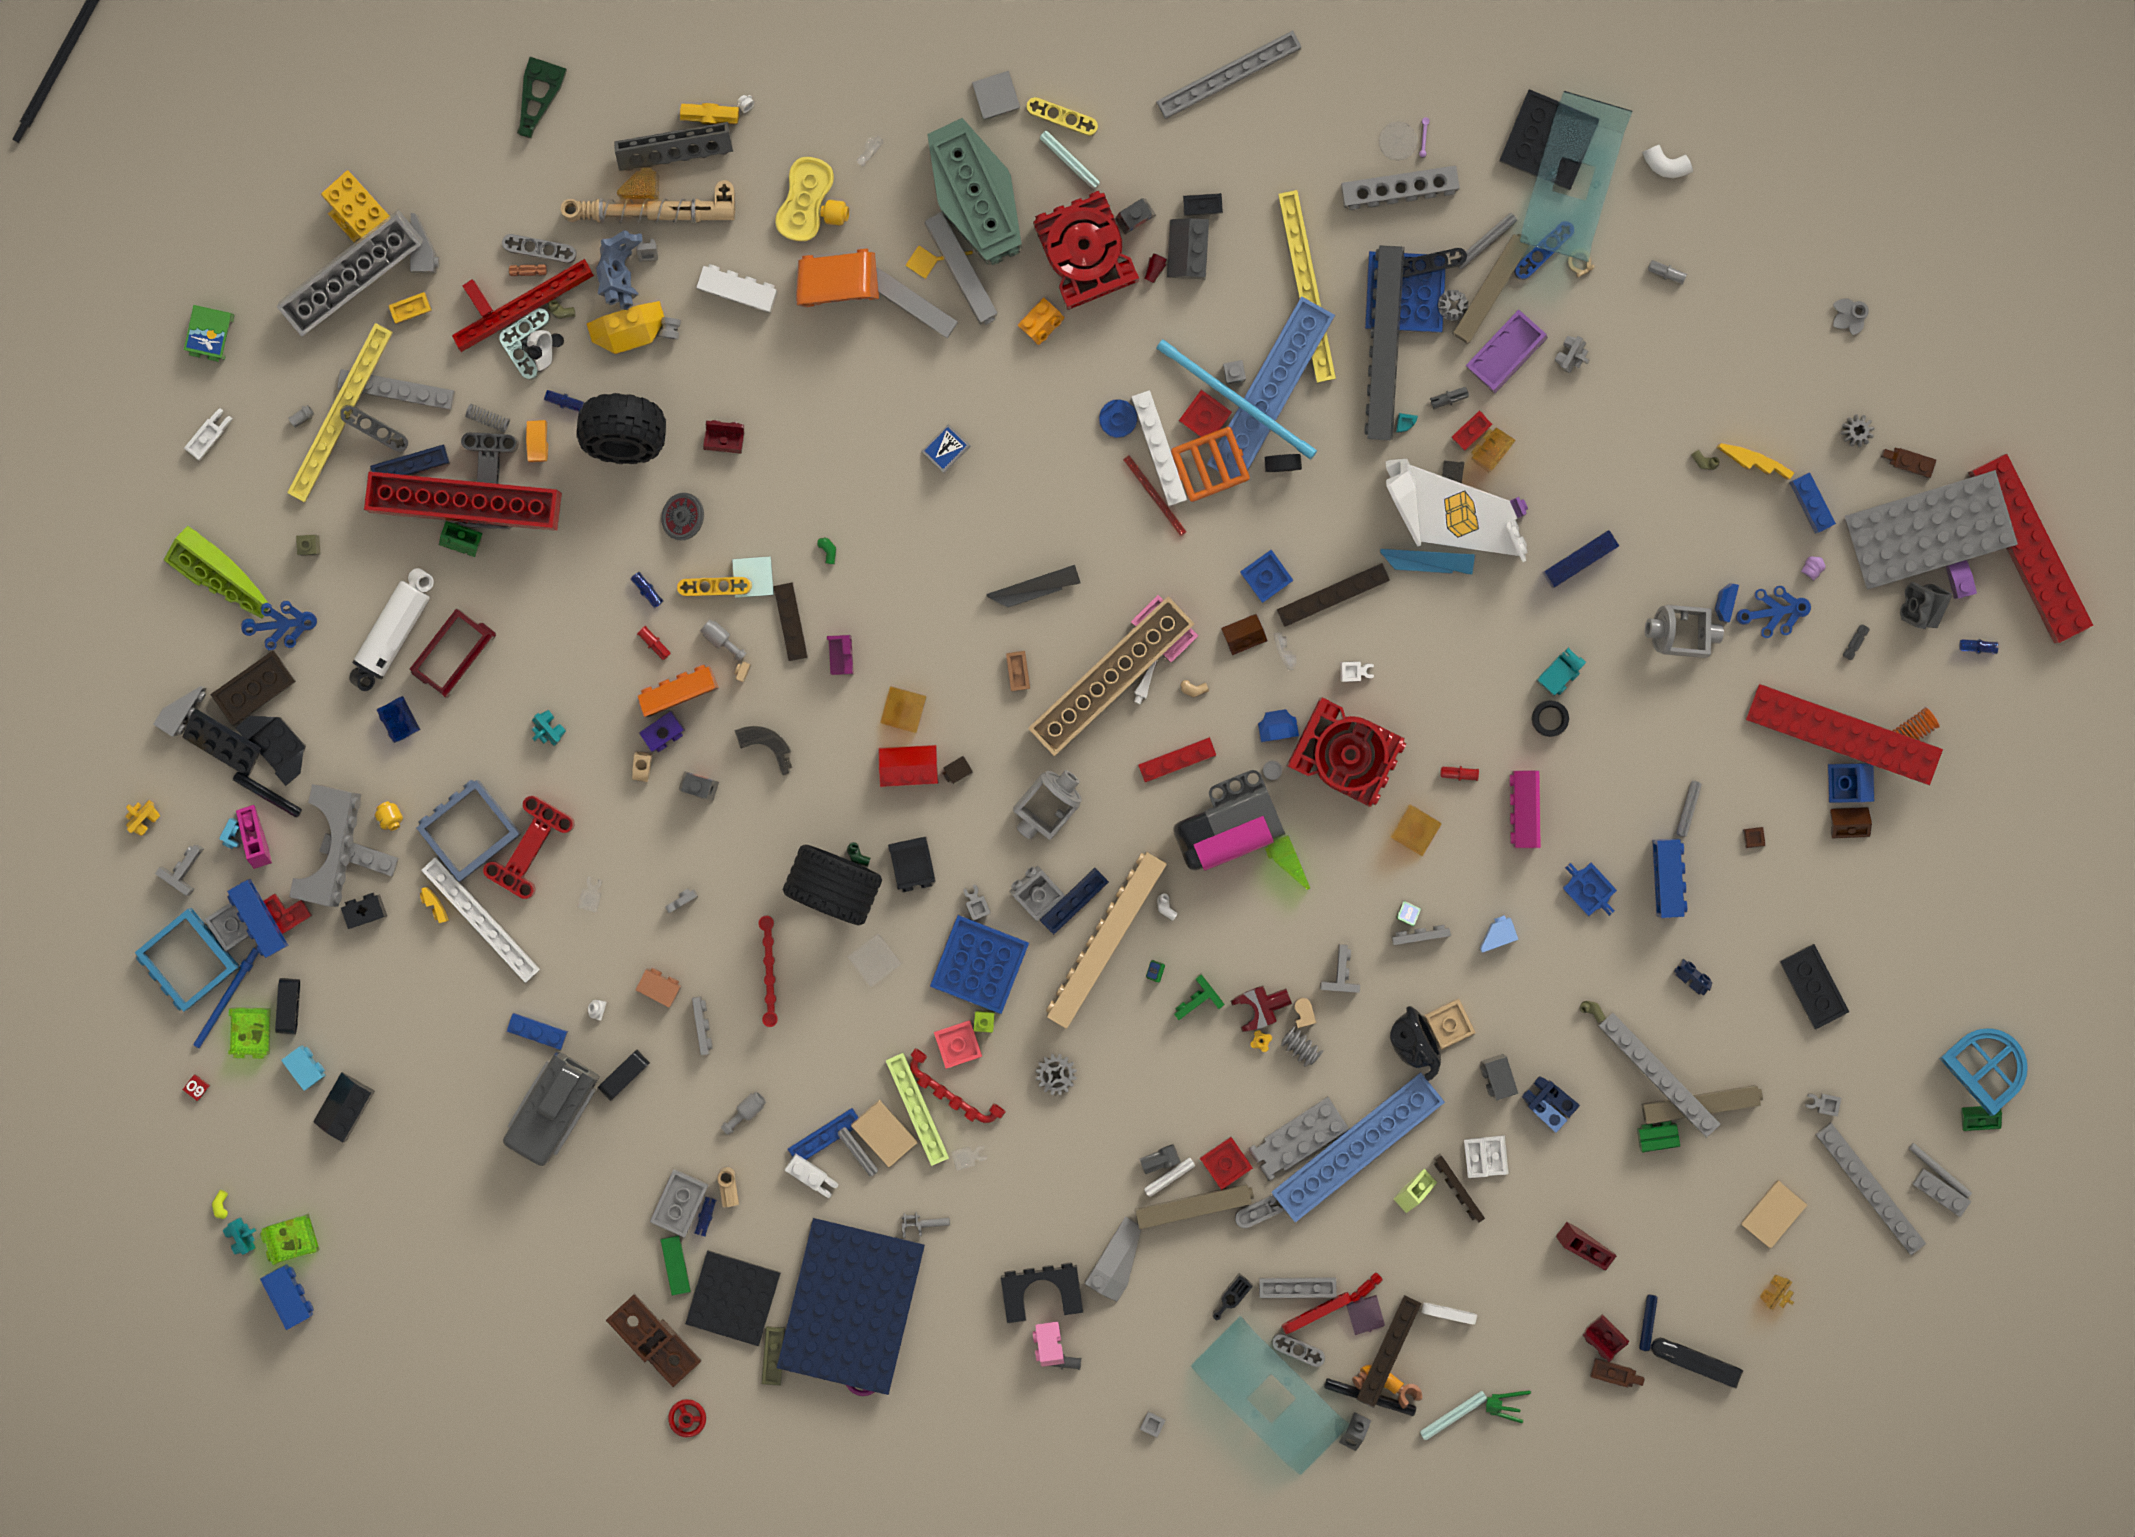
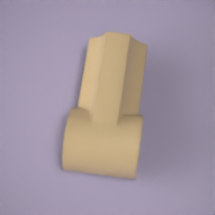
M724 1167L718 1174L722 1206L731 1207L739 1205L735 1172L730 1167ZM723 1173H729L732 1176V1179L730 1181H724L721 1175Z

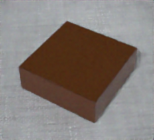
M1763 827L1743 829L1746 848L1766 846Z

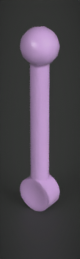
M1427 117L1422 119V147L1419 152L1422 158L1427 155L1425 145L1427 125L1430 122Z

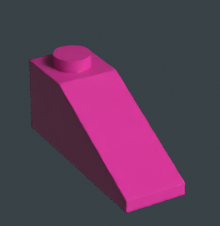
M255 805L236 810L247 861L253 869L271 864L269 847Z

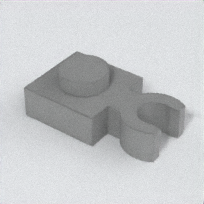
M973 885L975 890L973 894H969L967 889H964L965 896L971 900L966 902L973 921L991 913L984 895L978 897V887L976 885Z
M686 889L679 894V899L665 906L668 913L696 898L698 894L695 889L692 891Z
M1821 1093V1098L1819 1099L1814 1094H1807L1808 1097L1814 1099L1813 1104H1805L1807 1108L1813 1109L1818 1107V1113L1838 1117L1841 1097Z

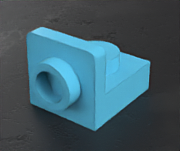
M229 818L219 838L223 841L222 844L231 849L233 847L237 848L241 844L231 839L232 836H236L240 828L237 826L238 820L234 818Z

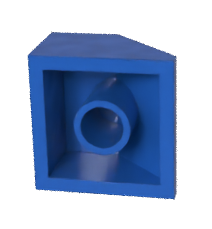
M1867 763L1828 764L1829 803L1874 802L1873 765Z

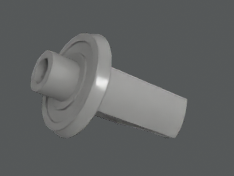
M1665 605L1657 610L1654 619H1647L1645 623V636L1652 638L1655 650L1661 654L1707 658L1711 655V643L1720 644L1722 642L1724 629L1722 625L1711 624V608ZM1675 613L1681 614L1680 620H1688V614L1699 615L1698 650L1672 647L1676 633Z
M1067 770L1060 776L1052 771H1046L1041 774L1013 807V811L1023 819L1017 826V830L1028 839H1032L1039 831L1051 840L1080 806L1082 799L1075 789L1080 783L1078 778ZM1043 783L1056 797L1070 805L1065 812L1060 809L1057 810L1055 815L1059 819L1052 827L1024 806Z

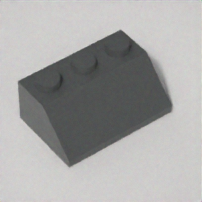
M1170 219L1168 278L1206 279L1209 219Z

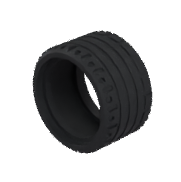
M807 844L800 846L798 855L794 860V865H792L791 872L786 879L787 882L783 886L784 894L805 906L839 920L858 926L864 924L868 917L867 914L871 910V905H873L875 900L874 897L878 893V888L881 886V875L820 848Z

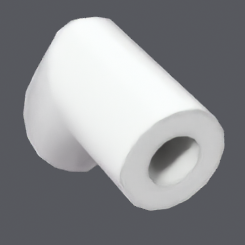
M1163 893L1157 898L1158 911L1173 921L1178 913L1170 908V898L1167 894Z

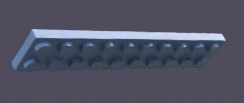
M1301 296L1244 399L1276 421L1335 315ZM1239 407L1228 427L1232 429L1238 447L1243 451L1244 456L1242 457L1248 471L1267 438L1270 429ZM1224 436L1217 446L1228 475L1233 479L1241 474L1227 437ZM1212 454L1207 465L1219 471Z
M1420 1072L1271 1193L1293 1221L1297 1222L1445 1103L1444 1100Z

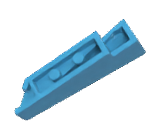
M1380 549V553L1395 570L1453 573V571L1471 575L1473 573L1474 554Z

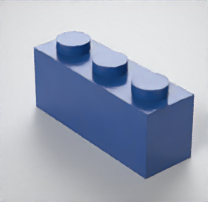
M1810 472L1789 482L1815 533H1819L1836 524Z

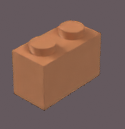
M653 967L651 970L646 969L636 991L670 1008L682 987L678 984L679 981L670 976L668 979L661 976L662 972Z

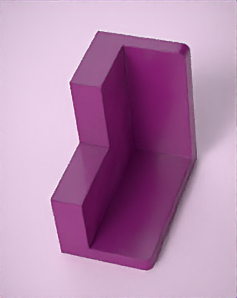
M827 636L829 641L830 674H854L852 636Z

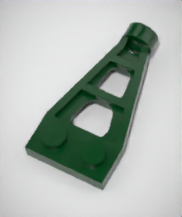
M529 57L523 78L521 118L517 134L532 138L535 128L562 87L567 72L566 68ZM535 80L549 84V90L543 98L535 97L532 94V84ZM531 100L541 104L536 116L527 114L528 103Z

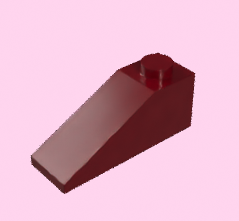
M1566 1222L1556 1235V1238L1565 1249L1605 1271L1617 1257L1615 1253L1569 1222Z

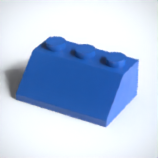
M288 1264L260 1278L286 1330L310 1318L313 1315L312 1311H314L309 1300L306 1301L303 1295L305 1294L304 1288L295 1279L296 1273L294 1269L289 1267Z

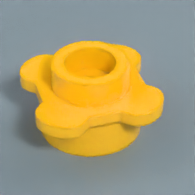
M1260 1030L1255 1031L1254 1040L1250 1043L1251 1047L1259 1048L1262 1052L1268 1051V1044L1272 1040V1036L1264 1034Z

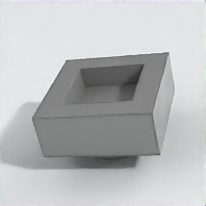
M1148 1411L1140 1430L1158 1437L1166 1420Z

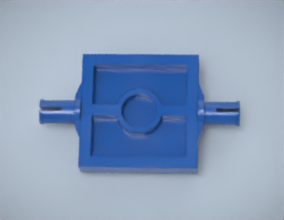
M1592 862L1579 871L1569 863L1570 868L1566 866L1565 869L1572 877L1563 887L1565 892L1587 916H1590L1600 908L1610 916L1615 910L1607 902L1617 891L1615 887Z

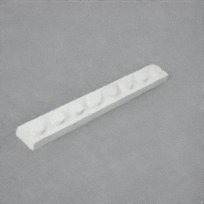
M437 857L421 870L525 983L540 970Z

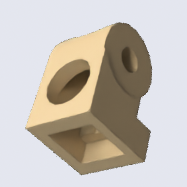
M635 752L632 780L648 782L653 753Z
M1304 997L1297 999L1294 1004V1008L1300 1016L1299 1019H1295L1297 1028L1315 1024L1316 1020L1310 1001Z

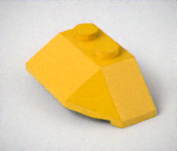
M660 301L614 312L586 324L593 343L614 354L651 344L662 326V317L665 316Z

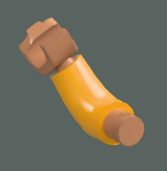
M1372 1365L1363 1366L1360 1368V1373L1352 1378L1354 1385L1359 1390L1362 1388ZM1389 1374L1384 1388L1394 1394H1399L1398 1401L1403 1409L1409 1404L1405 1394L1411 1395L1415 1401L1422 1400V1392L1417 1385L1408 1384L1403 1386L1404 1383L1393 1374Z

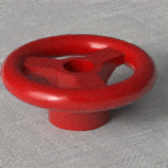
M685 1399L678 1401L672 1406L669 1411L668 1422L672 1431L677 1435L693 1437L698 1435L705 1427L706 1413L698 1402ZM684 1405L695 1407L699 1411L700 1416H693L690 1412H687ZM679 1408L681 1415L678 1420L680 1425L677 1428L674 1422V1414ZM685 1416L690 1418L689 1422L684 1421ZM694 1422H700L695 1430L690 1432L683 1431L684 1428L691 1427Z

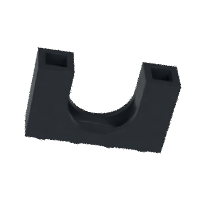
M1072 1262L1063 1263L1061 1267L1054 1268L1053 1265L1043 1266L1042 1270L1035 1271V1268L1023 1269L1022 1273H1016L1015 1270L1006 1271L1004 1275H1001L1007 1323L1026 1321L1024 1292L1031 1283L1038 1280L1050 1281L1058 1287L1062 1297L1064 1315L1083 1313L1077 1265H1073Z

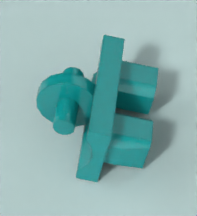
M549 710L541 714L537 713L532 719L536 725L531 729L536 734L532 739L534 742L540 739L543 744L549 740L555 746L559 743L566 730L560 724L553 729L548 723L554 719V716Z
M241 1217L228 1223V1226L223 1229L225 1237L230 1238L233 1236L236 1241L235 1244L231 1245L235 1255L240 1253L244 1255L256 1248L253 1243L255 1239L252 1233L256 1232V1229H249L247 1223L244 1224Z

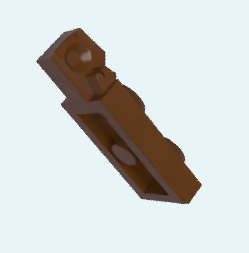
M1894 448V451L1883 449L1881 457L1891 460L1890 465H1893V467L1927 478H1931L1937 460L1902 448Z
M1595 1358L1590 1374L1591 1378L1627 1388L1632 1387L1633 1383L1643 1386L1645 1381L1644 1377L1636 1375V1370L1598 1358Z

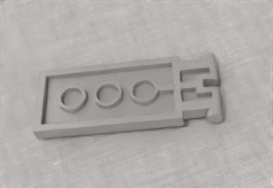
M1327 1096L1266 1136L1264 1143L1258 1147L1252 1145L1248 1150L1257 1163L1263 1159L1266 1163L1261 1165L1260 1168L1270 1181L1275 1178L1274 1173L1282 1168L1286 1171L1349 1128Z

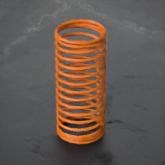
M1925 707L1921 712H1918V715L1915 714L1910 720L1907 719V722H1903V725L1900 724V727H1896V730L1893 729V731L1899 733V729L1903 735L1907 736L1908 734L1909 737L1920 741L1919 736L1924 738L1923 734L1927 736L1926 731L1931 734L1930 729L1934 731V728L1938 729L1940 725L1933 713ZM1919 714L1923 716L1925 722L1920 718ZM1916 717L1919 718L1922 725L1917 721ZM1912 719L1916 721L1918 727L1913 723Z

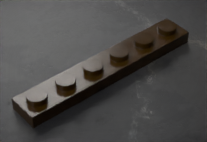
M1383 563L1283 606L1277 609V612L1285 627L1386 583L1390 579Z
M1406 1295L1403 1296L1356 1400L1372 1408L1375 1407L1422 1303Z

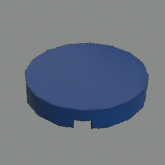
M1112 400L1101 409L1099 415L1100 426L1109 436L1115 438L1125 437L1135 429L1137 413L1129 402Z

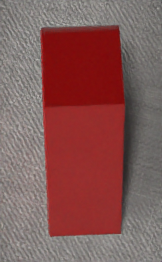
M471 279L462 285L482 317L494 311L475 280Z

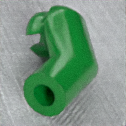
M826 537L818 539L817 546L826 552L825 563L835 564L836 546Z

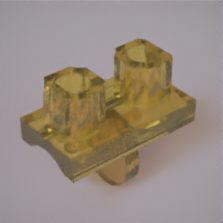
M1775 1275L1770 1283L1778 1288L1776 1292L1772 1294L1765 1289L1760 1296L1766 1303V1306L1774 1310L1781 1298L1782 1301L1779 1306L1782 1308L1785 1307L1787 1302L1793 1305L1794 1302L1790 1298L1794 1292L1789 1290L1784 1295L1793 1282L1788 1278L1784 1279L1781 1276Z

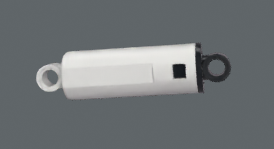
M420 568L412 570L408 576L409 584L405 581L399 582L352 663L358 668L351 671L349 680L361 691L372 689L375 684L374 677L383 679L427 605L430 597L424 592L429 591L433 587L434 580L424 570Z

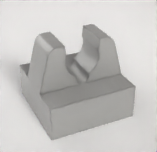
M642 239V242L637 245L639 262L658 260V251L654 239H650L651 243H644Z

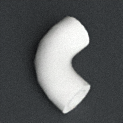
M1660 145L1642 152L1652 171L1662 177L1678 178L1693 172L1687 155L1676 159H1669L1664 155Z

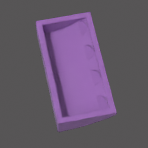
M1518 309L1468 362L1466 367L1493 393H1496L1548 338L1547 334Z

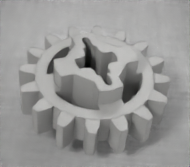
M1060 1053L1058 1058H1055L1054 1054H1051V1059L1045 1056V1063H1038L1041 1069H1036V1072L1040 1073L1036 1077V1080H1041L1039 1087L1044 1085V1092L1050 1089L1051 1095H1054L1055 1091H1058V1094L1061 1095L1063 1089L1068 1092L1067 1086H1074L1071 1080L1077 1079L1073 1075V1073L1077 1072V1069L1071 1068L1074 1062L1068 1063L1069 1057L1066 1056L1062 1059ZM1051 1062H1060L1057 1066L1048 1065ZM1061 1067V1069H1060V1076H1061V1077H1060V1078H1059V1077H1056V1078L1053 1079V1081L1051 1082L1052 1077H1053V1073H1051V1072H1052V1071H1055V1072H1056V1071L1059 1070V1068ZM1065 1067L1069 1070V1078L1064 1075ZM1044 1071H1045L1046 1073H1048V1076H1049V1079H1048L1047 1082L1045 1081V1079H1044V1077H1043V1072H1044ZM1058 1082L1064 1084L1059 1087H1053V1085Z

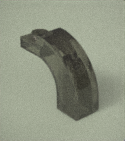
M748 726L735 730L741 749L754 744L765 745L774 752L782 775L791 773L790 768L793 767L790 758H786L785 754L792 751L780 734L762 726Z

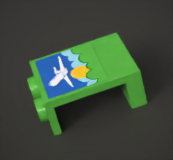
M193 305L184 350L188 351L189 356L200 358V355H206L208 360L219 362V359L225 360L226 356L223 355L228 328L230 322L234 321L235 315L229 312Z

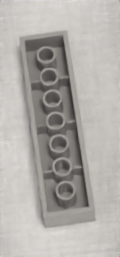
M398 209L280 300L277 308L296 331L303 336L422 244L423 239Z

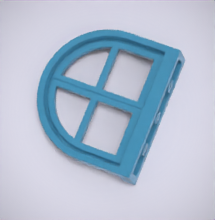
M1997 1029L1973 1031L1961 1038L1939 1058L1990 1116H1994L2021 1090L2027 1077V1059L2022 1047L2012 1036ZM1995 1039L2004 1043L2006 1047L1991 1060L1975 1041ZM1970 1044L1988 1062L1973 1076L1956 1058ZM2011 1051L2017 1064L2016 1077L2013 1083L1997 1066ZM1992 1068L2010 1086L1995 1101L1977 1082Z

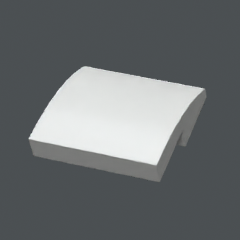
M1505 1135L1464 1140L1468 1178L1509 1174Z

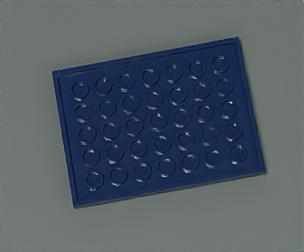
M813 1218L777 1368L889 1395L925 1245Z

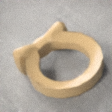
M1584 250L1573 251L1568 258L1569 268L1577 273L1576 277L1578 278L1595 268L1594 265H1591L1590 255ZM1577 254L1584 255L1587 259V268L1580 270L1574 267L1572 258Z

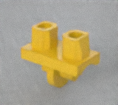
M150 800L143 807L139 802L134 807L130 804L126 806L129 812L125 817L130 820L126 826L130 833L134 831L142 836L148 829L142 821L147 817L154 823L160 817V813L154 808V803Z

